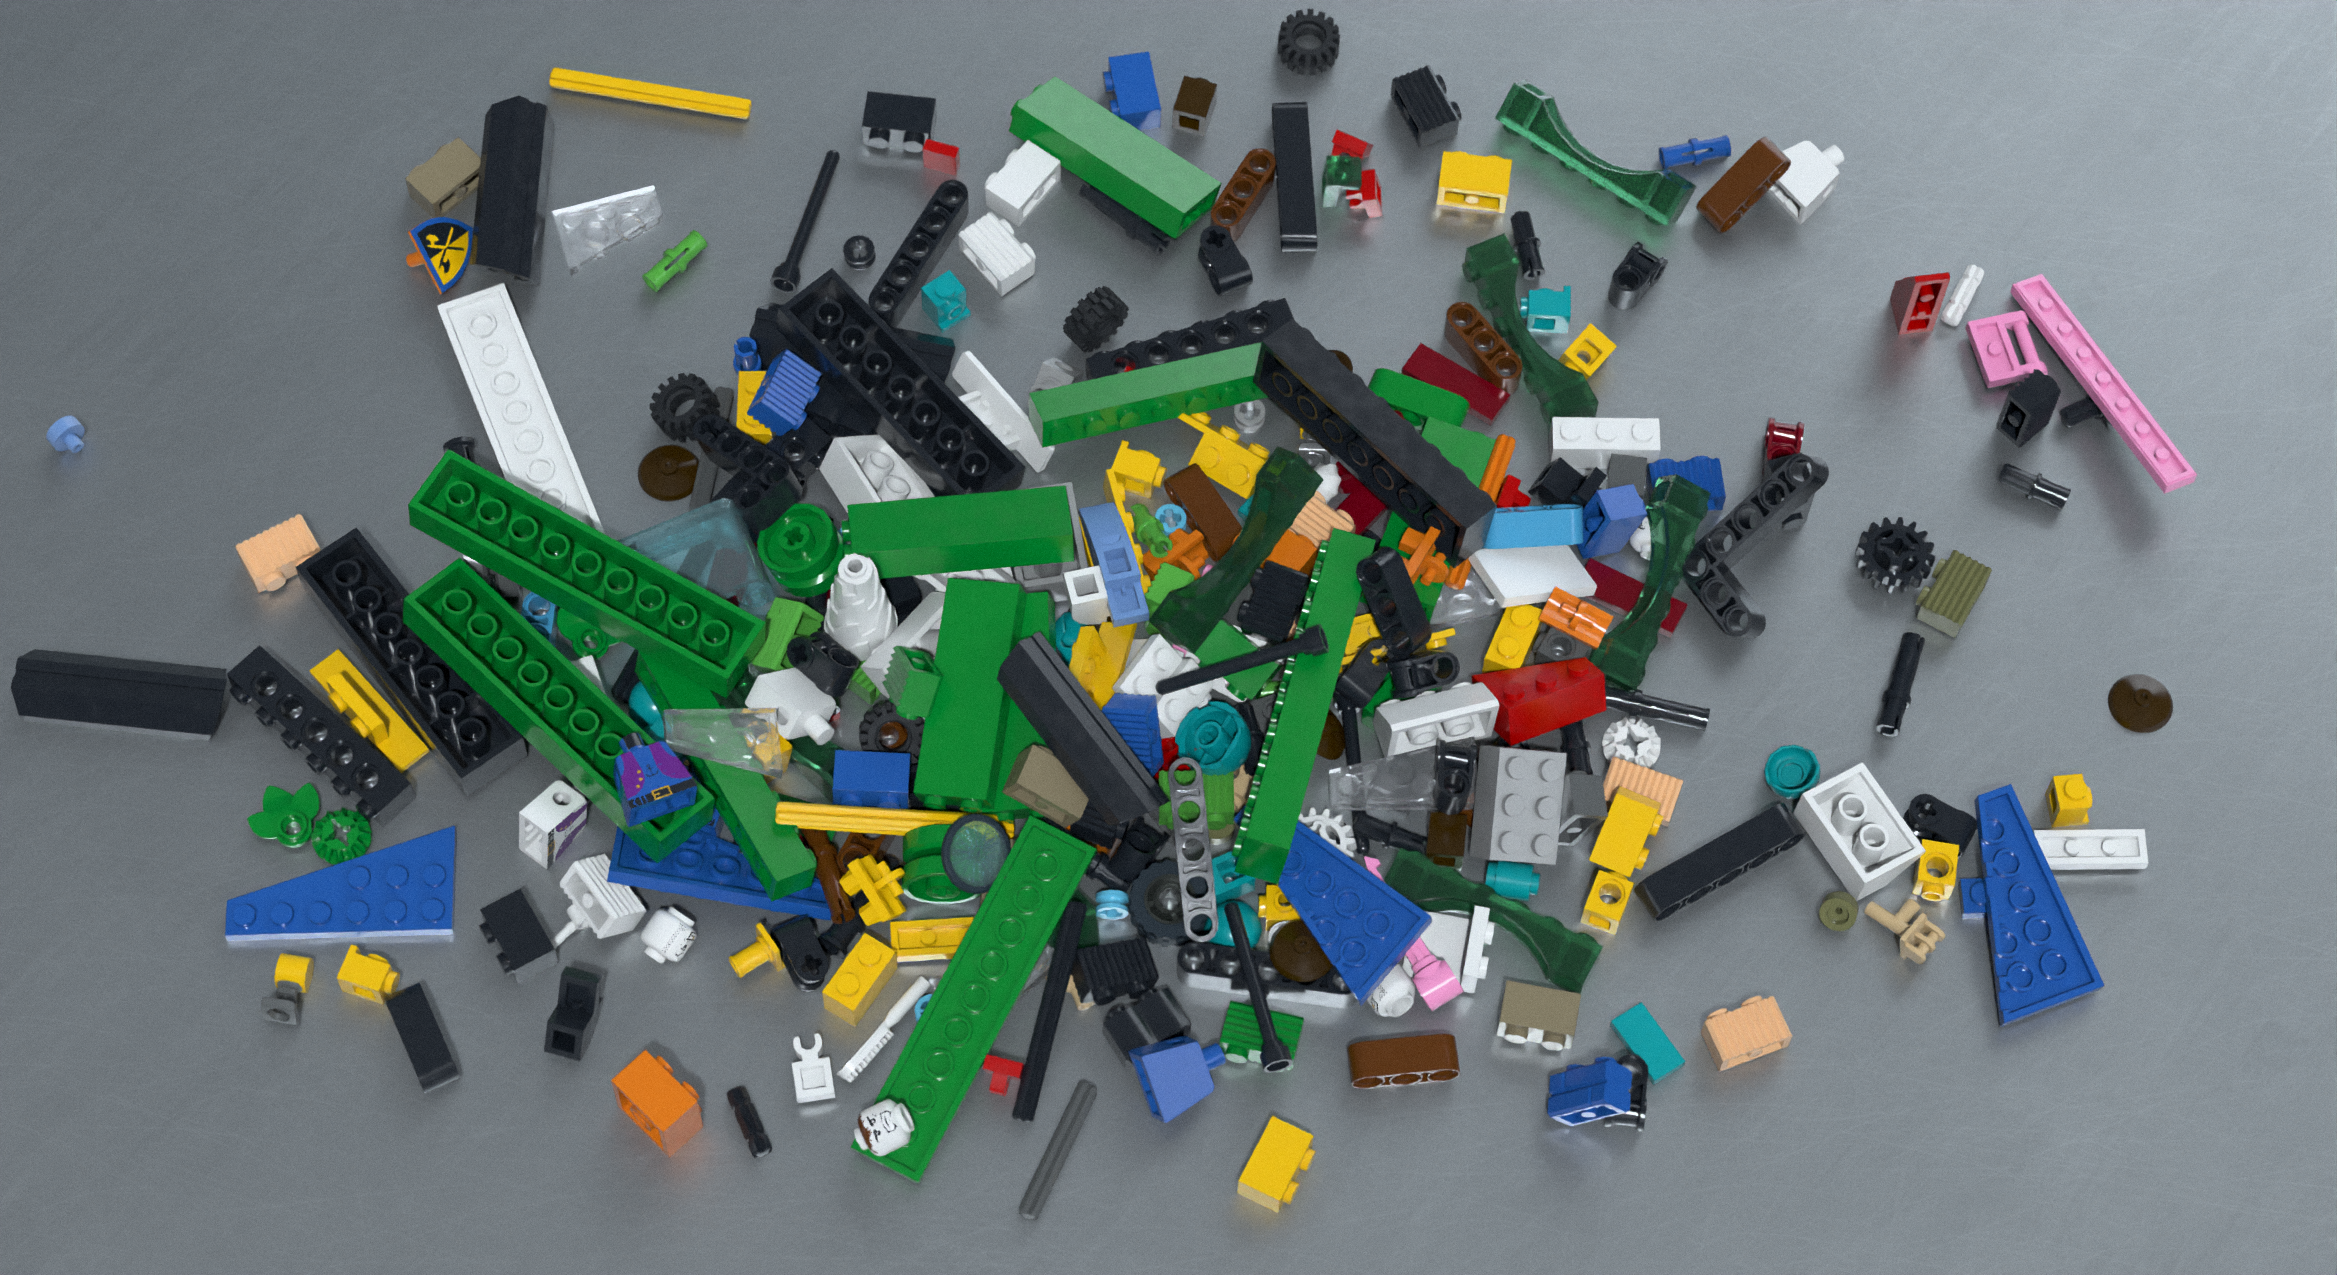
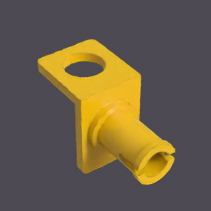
M760 922L755 925L756 942L735 955L728 957L730 965L739 978L744 977L745 974L767 961L773 964L777 972L785 968L778 947Z

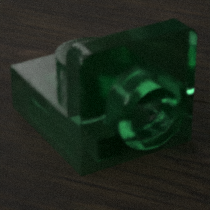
M1326 156L1322 173V207H1336L1339 194H1345V190L1361 189L1362 171L1360 157Z

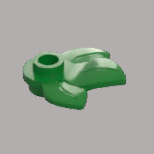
M562 608L559 609L557 614L558 630L565 638L572 642V649L579 658L592 655L594 661H597L605 656L608 647L622 642ZM584 642H593L596 648H588L584 645Z
M311 783L302 786L294 796L280 788L269 785L263 797L264 812L249 816L247 818L249 826L254 834L263 839H277L279 843L289 848L300 847L311 838L313 832L311 821L320 810L318 794ZM293 827L301 829L295 835L288 834V831Z

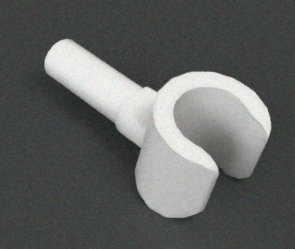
M572 904L566 911L571 921L550 941L554 949L571 933L589 927V922L585 921V916H581V912L576 909V905Z

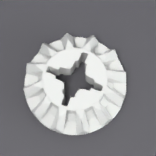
M1625 716L1621 721L1612 722L1606 730L1602 740V750L1610 764L1612 758L1617 757L1649 769L1659 757L1661 738L1656 734L1654 725L1649 726L1644 723L1641 717L1635 720L1628 719ZM1628 733H1630L1634 741L1641 742L1637 746L1635 756L1630 746H1623L1626 743Z

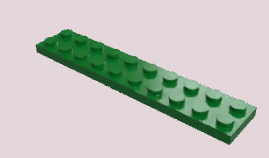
M1031 815L1029 816L873 1104L874 1106L889 1099L897 1105L902 1103L907 1108L914 1123V1131L910 1132L909 1143L879 1157L869 1149L863 1150L855 1138L850 1147L851 1150L918 1185L920 1184L980 1072L986 1055L990 1053L1063 917L1069 901L1072 900L1097 853L1096 848Z

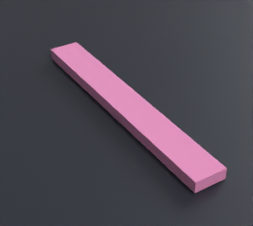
M2043 274L2013 284L2010 293L2165 494L2194 483L2197 476L2196 472Z

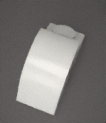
M1099 565L1063 573V585L1072 618L1078 623L1087 625L1107 622V617L1110 616L1107 607L1108 596Z

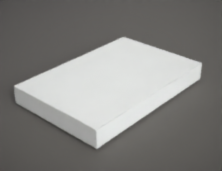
M1568 545L1480 549L1468 559L1501 608L1547 602L1555 586L1577 598L1593 596L1597 588L1596 583Z

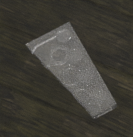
M1475 736L1447 742L1446 744L1469 747L1470 744H1475ZM1438 745L1329 770V810H1438L1434 804L1435 761ZM1476 760L1470 793L1463 810H1474L1477 782ZM1445 789L1448 793L1459 794L1455 789Z

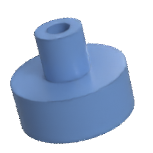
M72 415L65 416L57 420L49 428L46 439L56 451L62 452L70 449L72 453H77L84 447L81 439L85 433V428L76 417Z

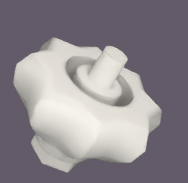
M1319 463L1313 470H1306L1301 477L1307 490L1313 488L1320 492L1325 498L1326 504L1329 503L1331 498L1338 495V486L1342 479L1338 475V468L1335 464L1326 465Z

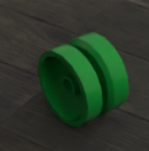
M796 503L789 508L772 526L760 531L757 541L759 557L782 589L796 597H813L831 589V585L834 583V576L838 574L839 563L845 558L844 545H847L846 542H843V537L823 509L812 504Z
M951 824L922 826L908 831L904 835L903 861L906 865L902 868L905 872V875L902 877V889L909 898L932 904H956L970 901L981 895L960 890L949 880L944 871L941 860V847L944 836ZM962 826L953 837L950 847L952 867L956 875L964 883L974 887L983 886L984 868L980 864L984 861V837L978 831Z

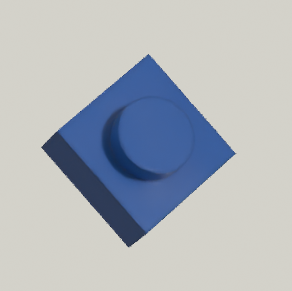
M1983 878L1960 879L1958 891L1962 919L1988 918Z

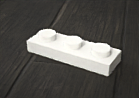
M2145 829L2033 831L2051 870L2146 869L2149 864Z

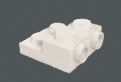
M1160 634L1151 635L1112 689L1115 693H1127L1128 695H1155L1161 739L1175 737L1179 725L1186 715L1196 707L1199 710L1204 708L1210 702L1212 695L1209 693V690L1214 685V682L1211 680L1165 695L1157 693L1155 686L1158 681L1200 669V667L1192 658L1182 659Z

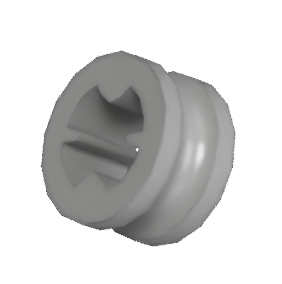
M1260 400L1235 405L1234 424L1240 431L1254 433L1263 427L1265 423V406ZM1247 410L1254 411L1252 420L1245 419Z

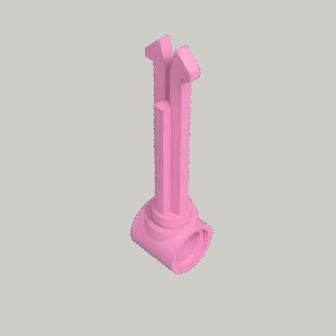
M1365 856L1364 860L1367 870L1385 883L1377 870L1381 866L1379 860ZM1419 937L1405 955L1415 973L1412 979L1413 983L1430 1010L1434 1011L1463 993L1464 990L1446 961H1438L1435 955L1430 953L1422 938Z

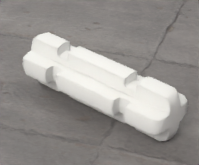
M1974 264L1966 267L1941 316V320L1951 326L1959 324L1963 313L1966 311L1977 287L1983 279L1984 270Z

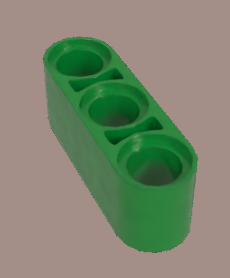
M1385 368L1376 369L1368 385V388L1378 397H1382L1388 402L1392 410L1400 411L1405 420L1421 431L1424 430L1428 416L1462 427L1470 408L1468 401L1458 394Z

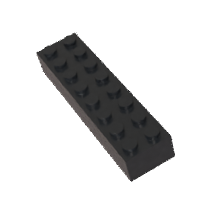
M833 268L778 309L776 329L815 369L821 372V375L939 497L1016 490L1021 486L1026 467Z
M1291 319L1262 340L1253 383L1409 527L1424 534L1428 532L1431 526L1440 530V535L1434 543L1436 546L1435 551L1444 554L1446 561L1453 568H1456L1485 545L1497 505L1487 492L1480 490L1467 478L1462 469L1451 464L1434 444L1428 443L1416 432L1414 426L1409 421L1403 420L1391 409L1384 398L1378 397L1370 390L1359 375L1347 369L1335 353L1324 348L1307 328L1301 327L1294 319Z
M357 527L296 566L304 590L466 797L528 756L521 734L403 622L404 598L409 593Z

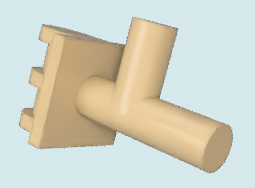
M1908 899L1895 915L1873 901L1867 905L1864 912L1901 937L1900 957L1904 960L1908 957L1918 964H1923L1926 960V953H1932L1936 949L1935 943L1937 941L1942 942L1946 937L1939 927L1927 920V915L1923 912L1912 925L1908 924L1920 909L1919 904L1912 899Z

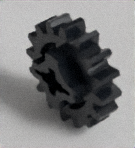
M1884 517L1881 527L1872 522L1868 532H1862L1859 539L1860 543H1858L1855 554L1860 556L1856 566L1857 568H1866L1862 578L1867 580L1873 577L1875 579L1874 588L1878 589L1882 584L1887 585L1888 593L1892 594L1894 587L1899 586L1902 593H1907L1909 583L1915 588H1919L1922 578L1928 579L1931 572L1930 567L1933 566L1935 561V555L1931 554L1934 543L1924 542L1928 532L1924 530L1917 533L1915 531L1916 522L1913 521L1907 527L1903 525L1902 517H1898L1896 524H1891L1888 517Z

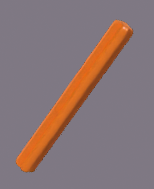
M1504 434L1497 436L1479 486L1480 490L1487 492L1491 496L1494 503L1516 443L1512 436ZM1469 558L1456 568L1450 565L1449 574L1445 579V585L1448 588L1462 590L1464 588L1472 566L1468 560Z

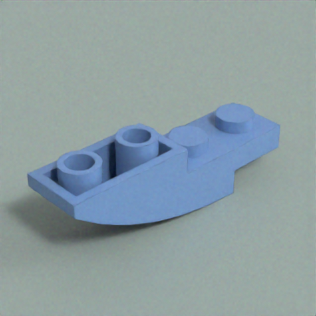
M1114 502L1078 509L1093 566L1099 565L1108 596L1107 607L1113 627L1148 621L1149 610L1140 582L1141 574L1130 539Z

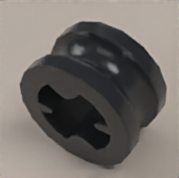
M856 235L849 238L844 244L843 253L845 260L851 268L864 270L875 262L874 244L868 237ZM858 248L861 251V248H865L866 255L861 258L859 254L858 258H855L853 250Z

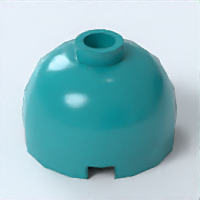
M1212 701L1208 702L1211 706L1204 707L1201 710L1197 707L1194 708L1181 721L1175 735V743L1179 746V753L1177 754L1179 758L1185 757L1195 760L1200 765L1202 774L1210 776L1227 775L1229 772H1235L1240 769L1247 760L1251 750V731L1243 716L1228 703Z

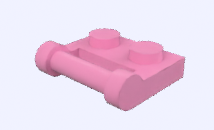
M2016 311L1967 322L1965 329L1987 388L2023 381L2024 378L2028 377L2029 373H2033L2034 369H2039L2044 375H2048L2046 365L2040 361L2027 327L2029 320L2025 311ZM2007 329L2014 331L2026 363L2025 365L2019 364Z

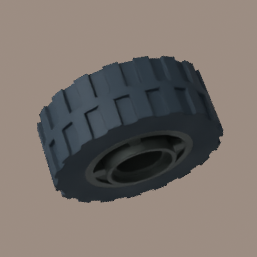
M1164 860L1162 863L1155 862L1150 864V867L1146 870L1143 869L1139 873V877L1134 879L1129 893L1128 914L1131 916L1130 921L1132 925L1137 928V933L1141 937L1144 936L1148 939V942L1160 944L1161 947H1168L1170 945L1177 947L1182 946L1187 941H1192L1186 935L1183 925L1177 862H1171V860ZM1193 877L1186 884L1187 893L1196 899L1204 897L1208 891L1206 881L1200 877ZM1166 897H1171L1178 901L1179 907L1174 910H1167L1160 905V901ZM1199 914L1192 918L1190 928L1195 935L1203 931L1208 917Z

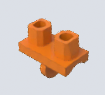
M1432 526L1426 534L1408 527L1398 549L1412 555L1410 560L1404 557L1402 559L1413 585L1420 574L1422 575L1420 581L1426 586H1429L1431 582H1444L1449 574V569L1444 563L1446 556L1440 552L1435 557L1432 556L1436 550L1434 543L1441 532Z
M1181 528L1176 529L1169 535L1168 538L1172 541L1173 546L1171 551H1167L1169 553L1163 558L1154 557L1150 550L1143 554V567L1150 576L1151 582L1154 581V576L1157 575L1160 564L1168 563L1194 575V585L1201 578L1198 569L1204 566L1205 560L1209 558L1208 552L1203 545V534L1197 529L1189 534Z
M1555 586L1538 620L1597 650L1614 616Z

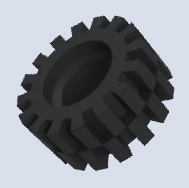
M1308 9L1307 15H1303L1302 10L1296 11V18L1290 14L1287 16L1286 22L1283 21L1280 25L1278 55H1281L1280 60L1283 65L1288 62V69L1292 72L1295 67H1298V74L1304 75V70H1309L1310 76L1316 75L1317 68L1323 73L1327 70V65L1332 67L1335 59L1338 57L1339 27L1337 24L1334 25V19L1331 16L1325 20V13L1319 11L1318 16L1313 15L1314 9ZM1310 35L1320 39L1322 44L1315 49H1304L1296 44V39L1301 36Z
M1109 287L1095 288L1094 293L1090 291L1086 294V299L1083 300L1081 298L1077 302L1079 305L1071 309V315L1065 319L1066 324L1063 325V332L1083 352H1092L1093 349H1099L1101 343L1104 342L1106 344L1109 341V337L1118 332L1116 329L1124 324L1123 319L1127 318L1129 308Z
M684 373L678 374V380L671 376L667 379L669 385L665 387L661 383L658 386L661 393H653L651 398L655 403H650L649 408L652 411L650 413L652 419L666 436L673 441L678 439L680 443H686L687 437L691 442L696 440L692 429L697 420L709 414L719 416L720 412L716 408H719L720 404L716 399L717 396L700 376L697 378L695 374L689 373L687 378ZM695 400L688 412L680 416H674L680 405L686 401Z
M884 700L885 703L882 705L878 703L873 705V709L870 712L867 710L863 715L864 720L863 722L860 721L859 740L862 751L910 753V762L912 764L918 761L917 757L920 754L924 729L922 717L918 716L917 720H910L899 716L896 713L897 708L889 700ZM888 722H898L907 730L906 741L898 748H887L878 739L879 730Z

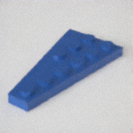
M2009 784L1977 796L1974 803L2000 1027L2099 991L2105 985L2012 785Z
M1245 806L1234 818L1238 829H1240ZM1299 821L1297 822L1290 851L1277 886L1357 1002L1362 1006L1432 923V918L1428 913Z
M452 826L227 900L225 937L227 941L454 935L456 827Z
M617 826L607 882L686 895L699 899L726 902L738 906L760 908L773 912L800 916L806 915L808 918L813 919L817 918L828 921L831 919V913L821 883L816 877H813L810 887L771 902L744 854L740 853V848L737 845L699 830L659 863H656Z

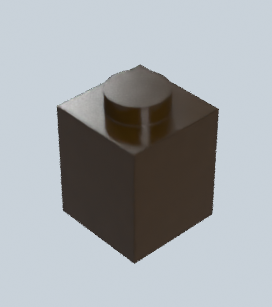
M1184 76L1173 107L1172 128L1205 136L1217 101V84L1200 77Z
M1430 811L1424 867L1461 871L1464 858L1467 815H1459V813L1448 815L1441 811Z

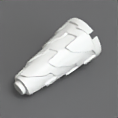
M854 553L847 555L839 563L838 574L834 576L830 598L827 601L824 630L845 650L854 654L858 661H865L896 630L898 618L894 606H892L887 598L885 588L880 583L877 568L872 560Z

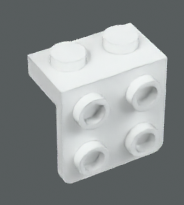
M1475 905L1473 919L1425 911L1431 916L1432 923L1420 936L1423 942L1438 961H1446L1464 992L1475 993L1477 979H1485L1489 957L1482 956L1484 944L1491 945L1495 923L1488 921L1490 908ZM1405 955L1402 968L1412 980L1415 973Z

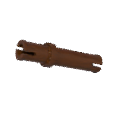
M801 829L808 848L816 858V872L833 923L842 924L840 917L842 913L845 922H849L855 917V911L852 908L848 894L839 882L842 876L836 862L838 853L835 846L830 845L826 830Z

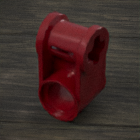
M1772 417L1768 418L1764 438L1765 452L1762 478L1769 460L1800 453L1805 423L1798 422L1797 425L1776 422L1775 418Z

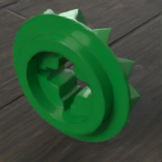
M342 807L334 812L327 810L326 815L320 821L316 820L311 839L316 854L325 862L336 865L363 856L371 844L372 832L368 820L361 816L358 811L353 812ZM335 826H338L344 832L350 830L346 834L348 846H345L343 842L341 843L338 838L332 840L336 836Z

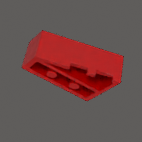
M1586 657L1472 675V684L1482 682L1497 698L1499 709L1493 730L1510 746L1606 711L1604 673Z

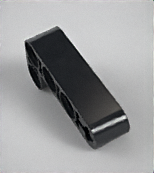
M709 414L703 416L694 424L692 429L693 435L706 457L744 483L735 493L733 501L750 530L762 531L769 528L799 500L803 492L802 486L786 460L718 415Z

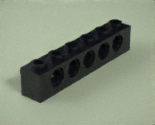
M1286 298L1276 301L1266 300L1256 307L1243 311L1233 310L1225 314L1224 317L1211 321L1200 320L1191 325V327L1178 331L1168 330L1158 335V337L1149 340L1132 341L1123 348L1113 351H1099L1086 359L1087 380L1119 374L1118 371L1125 369L1126 366L1137 370L1160 365L1151 362L1155 359H1161L1165 361L1162 364L1260 343L1291 319H1294ZM1253 329H1261V330H1263L1264 332H1263V333H1254V332H1252L1251 330H1253ZM1220 339H1228V340H1230L1231 342H1230V343H1220L1218 340H1220ZM1194 349L1198 352L1194 354H1189L1185 352V350Z
M259 645L227 673L232 686L229 692L242 706L248 703L256 710L254 715L267 729L273 726L281 733L279 738L292 752L298 749L306 756L304 759L306 764L317 775L322 773L327 775L331 779L330 785L342 798L351 797L357 803L355 808L366 820L371 822L375 819L384 828L416 799L410 781L263 647ZM267 689H276L272 695L261 696L262 692ZM291 712H301L295 719H286V716ZM316 735H327L320 742H311V739ZM341 758H352L346 765H336L337 761ZM367 781H377V784L372 788H361Z

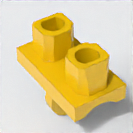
M872 854L861 859H855L847 865L850 870L839 882L850 896L856 895L862 890L870 902L859 908V915L867 926L880 921H889L906 912L905 907L898 898V896L904 893L898 883V880L905 875L902 867L891 872L885 861L877 864Z

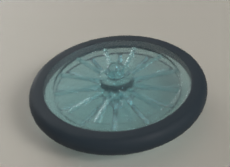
M969 814L956 820L947 830L941 847L942 865L949 880L960 890L972 894L986 893L990 890L1008 857L1011 846L1006 832L997 821L986 815Z

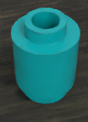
M1511 861L1489 862L1485 892L1494 893V897L1529 902L1530 895H1538L1540 873L1534 872V865Z

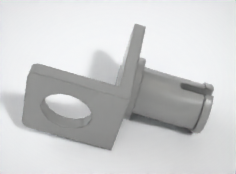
M1057 358L1049 359L1042 362L1035 383L1030 388L1031 392L1029 393L1073 384V381L1083 377L1085 371Z

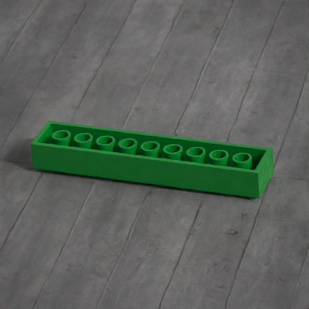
M449 449L408 504L410 525L726 699L765 642V621Z
M1333 528L1329 541L1322 539L1293 639H1298L1299 634L1305 633V628L1321 624L1327 637L1329 653L1313 657L1312 654L1305 655L1303 652L1287 658L1284 675L1277 693L1276 703L1269 721L1268 731L1231 855L1238 858L1234 872L1278 884L1292 844L1362 592L1356 568L1360 561L1372 554L1376 541L1374 539Z
M460 557L404 598L403 622L656 863H659L712 820L715 797L695 780L697 784L695 804L628 827L613 776L615 758L624 754L619 741L628 734L639 733L645 746L656 742Z

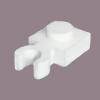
M819 1033L814 1034L815 1045L811 1049L802 1048L800 1038H794L795 1054L802 1060L801 1062L792 1063L798 1104L835 1098L830 1058L818 1059L823 1052L822 1038Z

